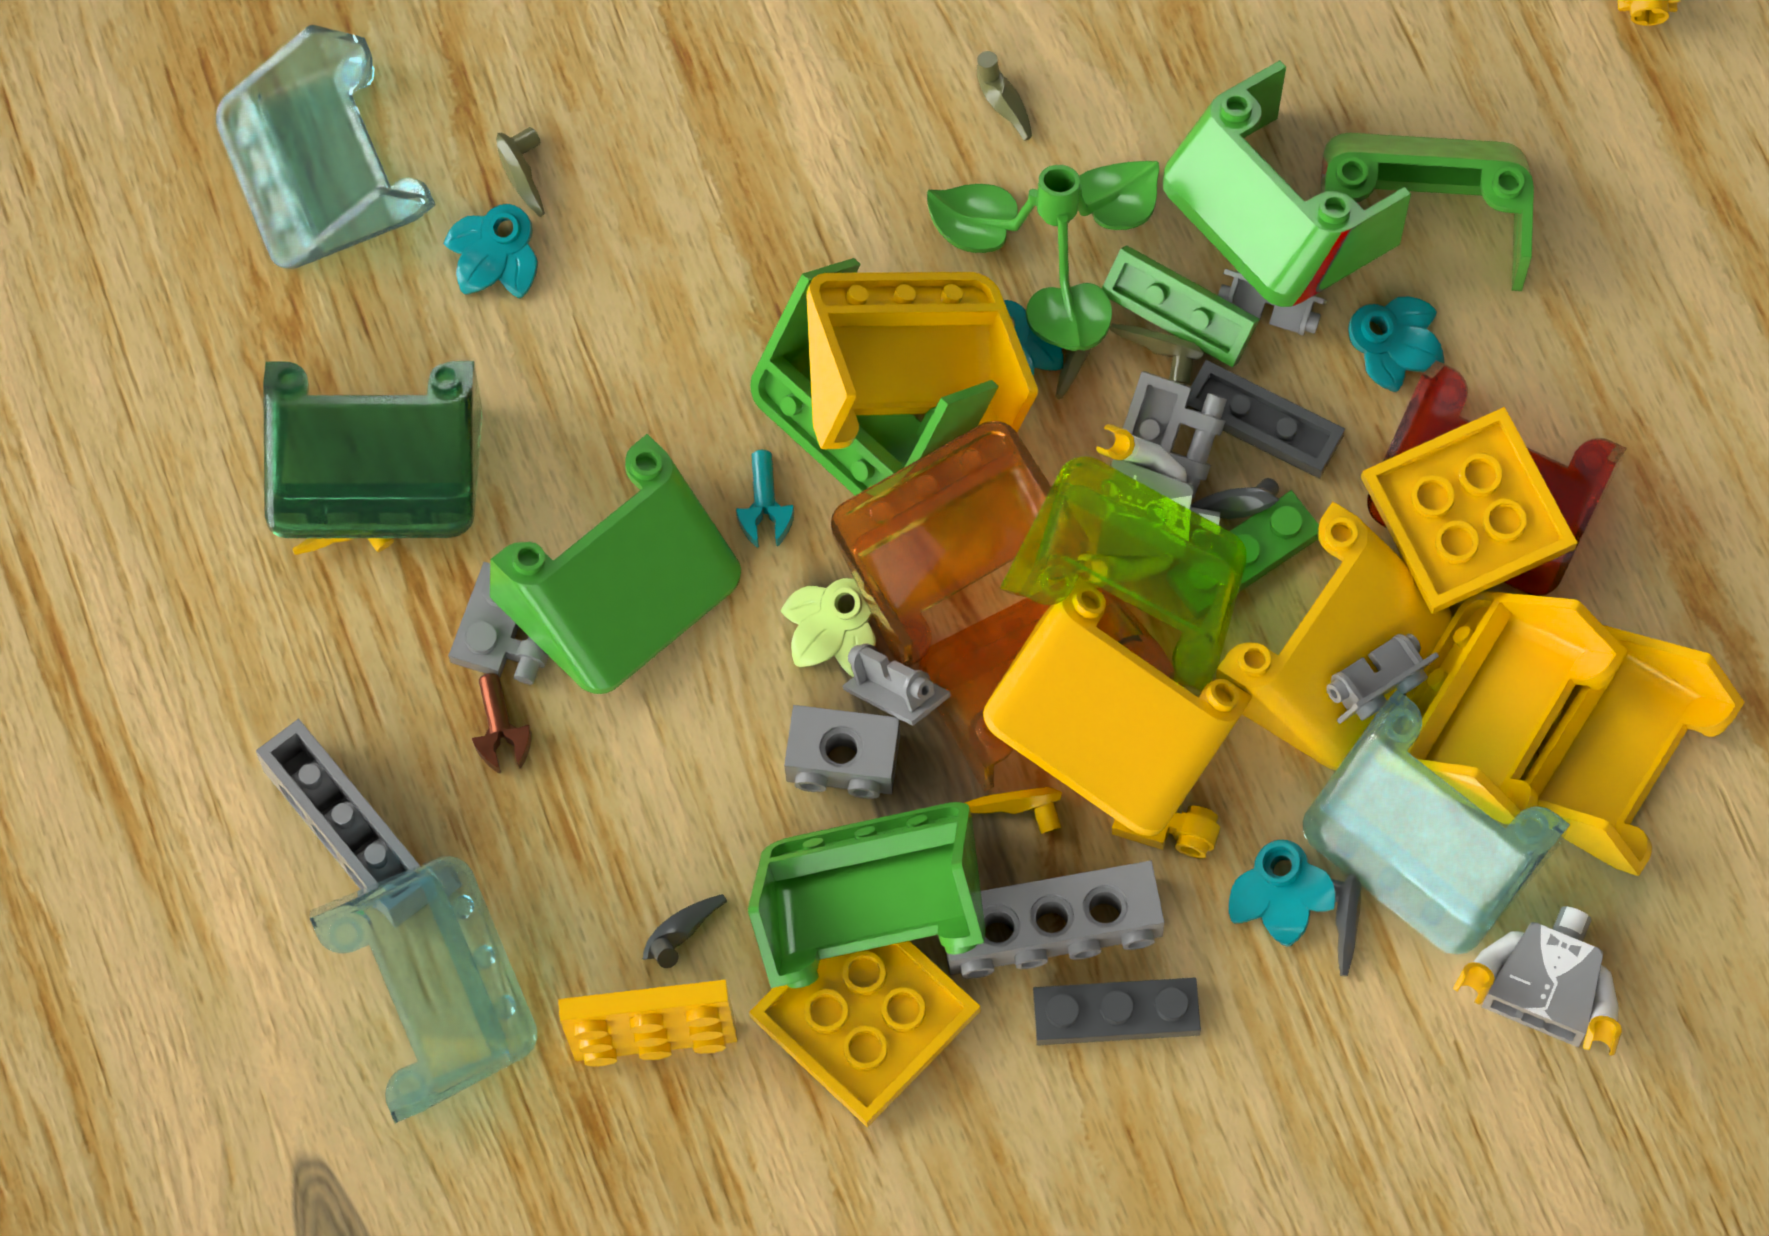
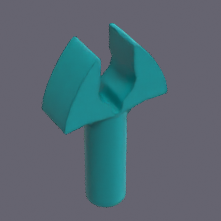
M761 449L753 452L751 455L754 503L749 509L737 508L736 514L743 533L757 548L759 547L757 525L763 520V515L768 514L769 520L775 523L776 546L778 547L792 526L794 507L793 505L780 506L775 501L772 453Z

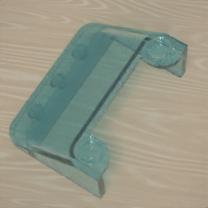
M309 25L225 95L217 108L216 124L269 256L279 267L287 269L299 268L410 224L435 206L429 188L421 180L402 178L390 186L352 95L359 89L368 87L374 77L372 55L364 37L317 25Z
M1396 690L1376 714L1306 811L1303 819V833L1313 848L1348 876L1356 874L1362 887L1440 949L1450 954H1465L1479 945L1562 843L1570 824L1553 811L1544 807H1530L1521 811L1506 829L1407 752L1420 735L1422 716L1416 704Z
M454 856L438 857L310 911V921L321 944L328 950L335 953H350L370 945L415 1053L417 1062L397 1070L390 1077L386 1085V1103L395 1123L427 1110L523 1059L533 1050L537 1041L536 1024L474 874L469 865L463 860Z

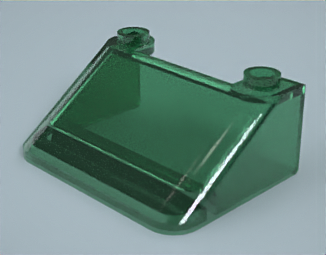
M269 361L265 363L263 381L264 515L267 526L272 533L282 538H452L463 534L471 527L475 517L482 424V403L474 361H450L434 367L428 380L427 395H309L308 377L302 367L285 361Z

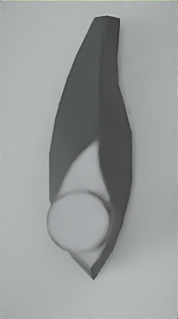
M1265 478L1256 487L1235 488L1217 492L1194 502L1190 507L1220 512V518L1223 519L1244 518L1260 513L1279 501L1276 497L1279 492V486L1275 480Z
M1356 874L1349 875L1345 882L1331 879L1335 887V902H1338L1336 912V926L1339 933L1338 963L1340 976L1343 977L1348 976L1360 915L1361 884Z
M721 894L704 899L670 916L649 937L642 960L656 959L663 968L673 967L679 958L675 948L691 937L711 913L727 902L725 896Z

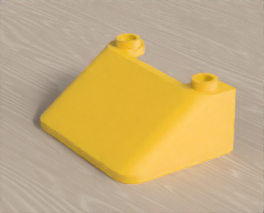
M976 272L822 273L812 279L806 294L813 428L821 449H842L850 446L859 431L856 415L926 414L931 408L937 406L941 397L989 380H993L999 387L970 441L988 445H1011L1038 395V387L1001 292L990 278Z
M1332 501L1319 522L1318 538L1320 544L1328 553L1342 561L1341 565L1279 655L1260 643L1247 642L1233 647L1220 663L1215 680H1228L1252 696L1242 715L1323 766L1332 770L1343 771L1355 767L1363 759L1406 694L1401 695L1398 689L1395 688L1384 695L1388 704L1369 718L1361 721L1356 713L1339 724L1337 719L1347 709L1342 702L1335 703L1327 693L1326 687L1331 683L1332 675L1344 670L1363 657L1373 672L1377 673L1378 670L1368 657V654L1391 640L1397 634L1404 636L1407 634L1414 635L1421 646L1419 654L1423 660L1430 656L1450 623L1451 611L1448 607L1431 614L1406 563L1358 516Z
M1074 574L1038 621L989 698L983 710L984 721L988 729L997 738L1137 834L1154 836L1167 826L1243 714L1252 696L1225 679H1216L1208 683L1198 697L1096 627L1104 614L1106 600L1099 590Z
M1483 591L1469 597L1460 605L1430 654L1432 655L1436 652L1439 657L1423 669L1428 678L1406 693L1377 741L1374 754L1376 760L1390 771L1503 824L1524 827L1538 806V798L1535 790L1527 782L1520 780L1521 776L1575 685L1589 686L1592 690H1600L1606 687L1613 680L1616 670L1626 655L1627 650L1578 600Z
M1603 625L1627 650L1626 655L1616 670L1613 680L1600 690H1592L1589 686L1575 685L1520 780L1527 782L1535 790L1538 798V806L1529 819L1613 868L1640 876L1651 857L1652 843L1642 829L1630 825L1687 730L1701 732L1707 737L1717 736L1724 732L1728 725L1733 722L1745 702L1711 654Z

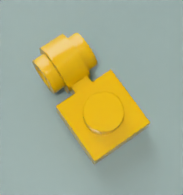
M1189 806L1187 812L1182 811V814L1176 812L1167 826L1157 835L1143 836L1137 834L1116 819H1114L1112 825V835L1163 850L1168 833L1173 834L1174 839L1177 841L1175 848L1180 853L1193 858H1205L1207 851L1214 849L1221 827L1217 824L1219 816L1212 810L1201 806Z

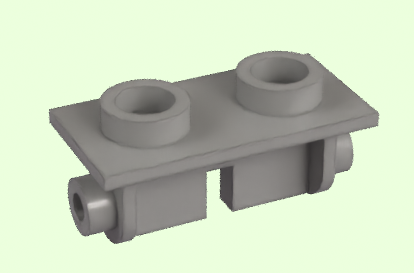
M1225 269L1223 274L1232 276L1234 279L1231 287L1222 284L1218 296L1261 319L1265 303H1271L1264 299L1238 270L1235 272ZM1314 295L1292 307L1275 305L1269 324L1296 332L1304 336L1305 331L1315 334L1321 314L1312 312L1314 304L1317 302L1326 305L1327 299Z
M1397 634L1391 640L1368 654V657L1378 670L1377 673L1373 672L1363 657L1344 670L1332 675L1331 683L1326 687L1327 693L1335 703L1342 702L1347 709L1337 719L1338 723L1341 724L1356 713L1361 721H1364L1388 704L1384 697L1387 693L1397 688L1400 694L1404 695L1428 678L1423 669L1438 658V654L1435 652L1423 660L1419 654L1421 646L1417 638L1412 634L1405 636Z
M871 644L856 645L848 654V661L851 664L854 677L842 686L843 690L912 726L951 696L950 691L932 683L930 676L926 672L913 670L895 660L889 661L887 656L879 653L876 647Z

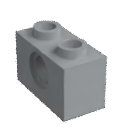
M793 705L784 764L786 781L795 783L796 788L808 792H824L827 787L848 789L850 795L866 799L878 798L880 793L892 794L900 742V719L891 716ZM840 746L849 747L856 752V756L851 761L843 764L835 763L828 758L829 753L834 748Z

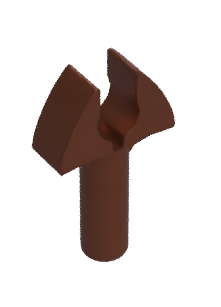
M495 673L484 674L479 678V686L489 729L485 736L472 738L473 744L484 762L497 773H501L496 750L501 744V738L504 737L507 743L514 746L516 761L520 769L525 763L531 746L532 734L530 726L525 725L516 728L510 724L499 676Z

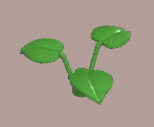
M1136 161L1112 164L1089 170L1080 176L1073 168L1066 165L1049 166L1039 175L1038 190H1029L1028 200L1019 213L1017 203L1008 191L989 184H969L947 190L929 189L927 192V204L931 219L939 233L953 246L973 253L993 252L1000 249L1006 241V230H1019L1033 208L1037 206L1039 215L1047 224L1058 226L1060 288H1043L1031 297L1026 309L1027 323L1036 336L1049 344L1071 351H1085L1098 345L1107 335L1112 320V307L1108 296L1098 285L1082 283L1070 287L1068 223L1079 211L1081 216L1092 214L1095 222L1106 229L1129 230L1144 224L1152 216L1156 206L1159 162Z

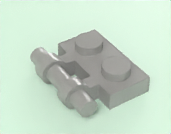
M1142 371L1123 429H1126L1134 436L1160 445L1186 470L1187 483L1194 486L1192 498H1195L1200 480H1206L1211 467L1206 462L1215 435L1221 436L1226 422L1221 417L1227 399L1207 393L1202 411H1196L1187 408L1193 387ZM1181 424L1196 428L1187 456L1172 452Z
M483 562L448 657L453 664L486 674L495 673L499 678L507 659L519 662L514 679L521 683L532 685L538 669L545 667L549 656L529 636L527 640L520 641L515 639L519 626L490 598V563Z

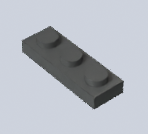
M1208 360L1205 361L1191 385L1193 390L1187 408L1201 412L1207 393L1226 398L1227 402L1221 419L1226 420L1223 428L1224 432L1319 479L1344 437L1345 428Z
M1196 977L1033 987L1037 1046L1200 1036L1201 1027Z

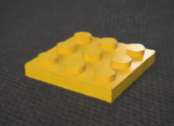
M1505 407L1362 471L1361 479L1431 614L1437 613L1576 549L1577 541Z
M911 941L821 959L817 969L819 978L814 983L801 988H790L787 985L774 987L749 1011V1015L756 1024L868 1128L981 1012V1006Z
M726 979L558 999L560 1023L574 1060H584L587 1066L611 1065L617 1062V1056L639 1054V1058L642 1060H658L671 1056V1050L692 1047L695 1053H716L725 1050L726 1043L737 1042L735 1019Z

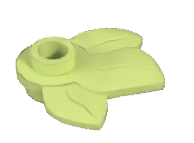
M842 578L834 581L827 588L818 586L802 587L787 599L781 609V613L793 623L799 624L791 642L792 657L797 667L814 666L835 656L842 668L850 676L854 677L851 664L848 661L850 650L856 645L865 643L871 644L874 647L876 645V636L868 622L873 613L874 600L866 585L856 579ZM844 595H852L855 599L853 610L846 614L841 613L838 609L839 599Z

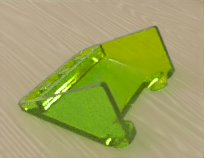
M1079 456L1069 460L1061 468L1000 589L1012 595L1027 597L1039 604L1053 605L1069 596L1079 577L1087 580L1183 632L1172 655V664L1176 673L1173 680L1182 687L1202 691L1210 683L1220 662L1246 566L1247 552L1241 539L1232 532L1094 457Z

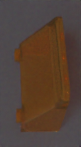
M1001 421L984 422L840 504L831 518L832 536L889 650L897 662L907 667H911L921 661L931 647V630L922 616V612L1021 555L1025 557L1032 570L1039 576L1051 580L1064 578L1083 567V563H1077L1075 559L1081 555L1085 556L1087 544L1085 537L1017 432L1010 425Z
M1090 572L1075 573L1084 580H1087L1090 576ZM1074 574L931 645L921 656L919 670L926 672L930 676L932 683L951 693V696L941 703L937 709L984 792L994 787V765L1004 761L1013 751L1012 747L997 738L986 726L983 717L984 707L1038 621ZM1110 585L1096 588L1103 594L1106 600L1104 614L1096 627L1174 680L1175 670L1162 647Z

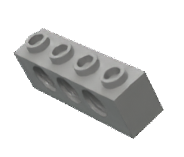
M299 718L256 750L264 773L392 929L436 897L429 875Z
M1152 860L981 891L985 929L993 923H1003L1011 928L1013 935L1001 943L992 942L985 937L984 943L977 944L974 949L956 955L946 953L950 975L962 973V977L965 979H975L992 974L994 967L1015 964L1017 969H1031L1046 964L1048 957L1069 954L1070 959L1078 960L1100 954L1103 947L1122 944L1125 950L1148 947L1155 943L1154 938L1163 936L1164 918ZM1099 904H1109L1118 910L1120 916L1111 923H1100L1091 916L1090 911ZM1054 913L1065 920L1066 926L1059 932L1048 933L1040 929L1036 922L1041 916Z

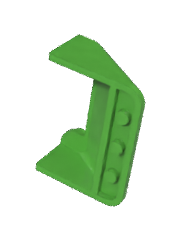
M648 434L631 446L625 459L626 474L640 491L555 560H552L538 544L533 542L510 544L490 559V598L582 689L594 694L609 693L619 687L737 588L740 581L741 567L738 559L668 453Z
M950 802L788 837L767 846L760 856L748 905V914L771 988L784 985L790 988H801L814 983L819 978L817 969L821 959L938 935L941 945L945 947L946 953L952 955L968 952L974 949L977 944L984 943L985 922L973 821L969 806L962 802Z

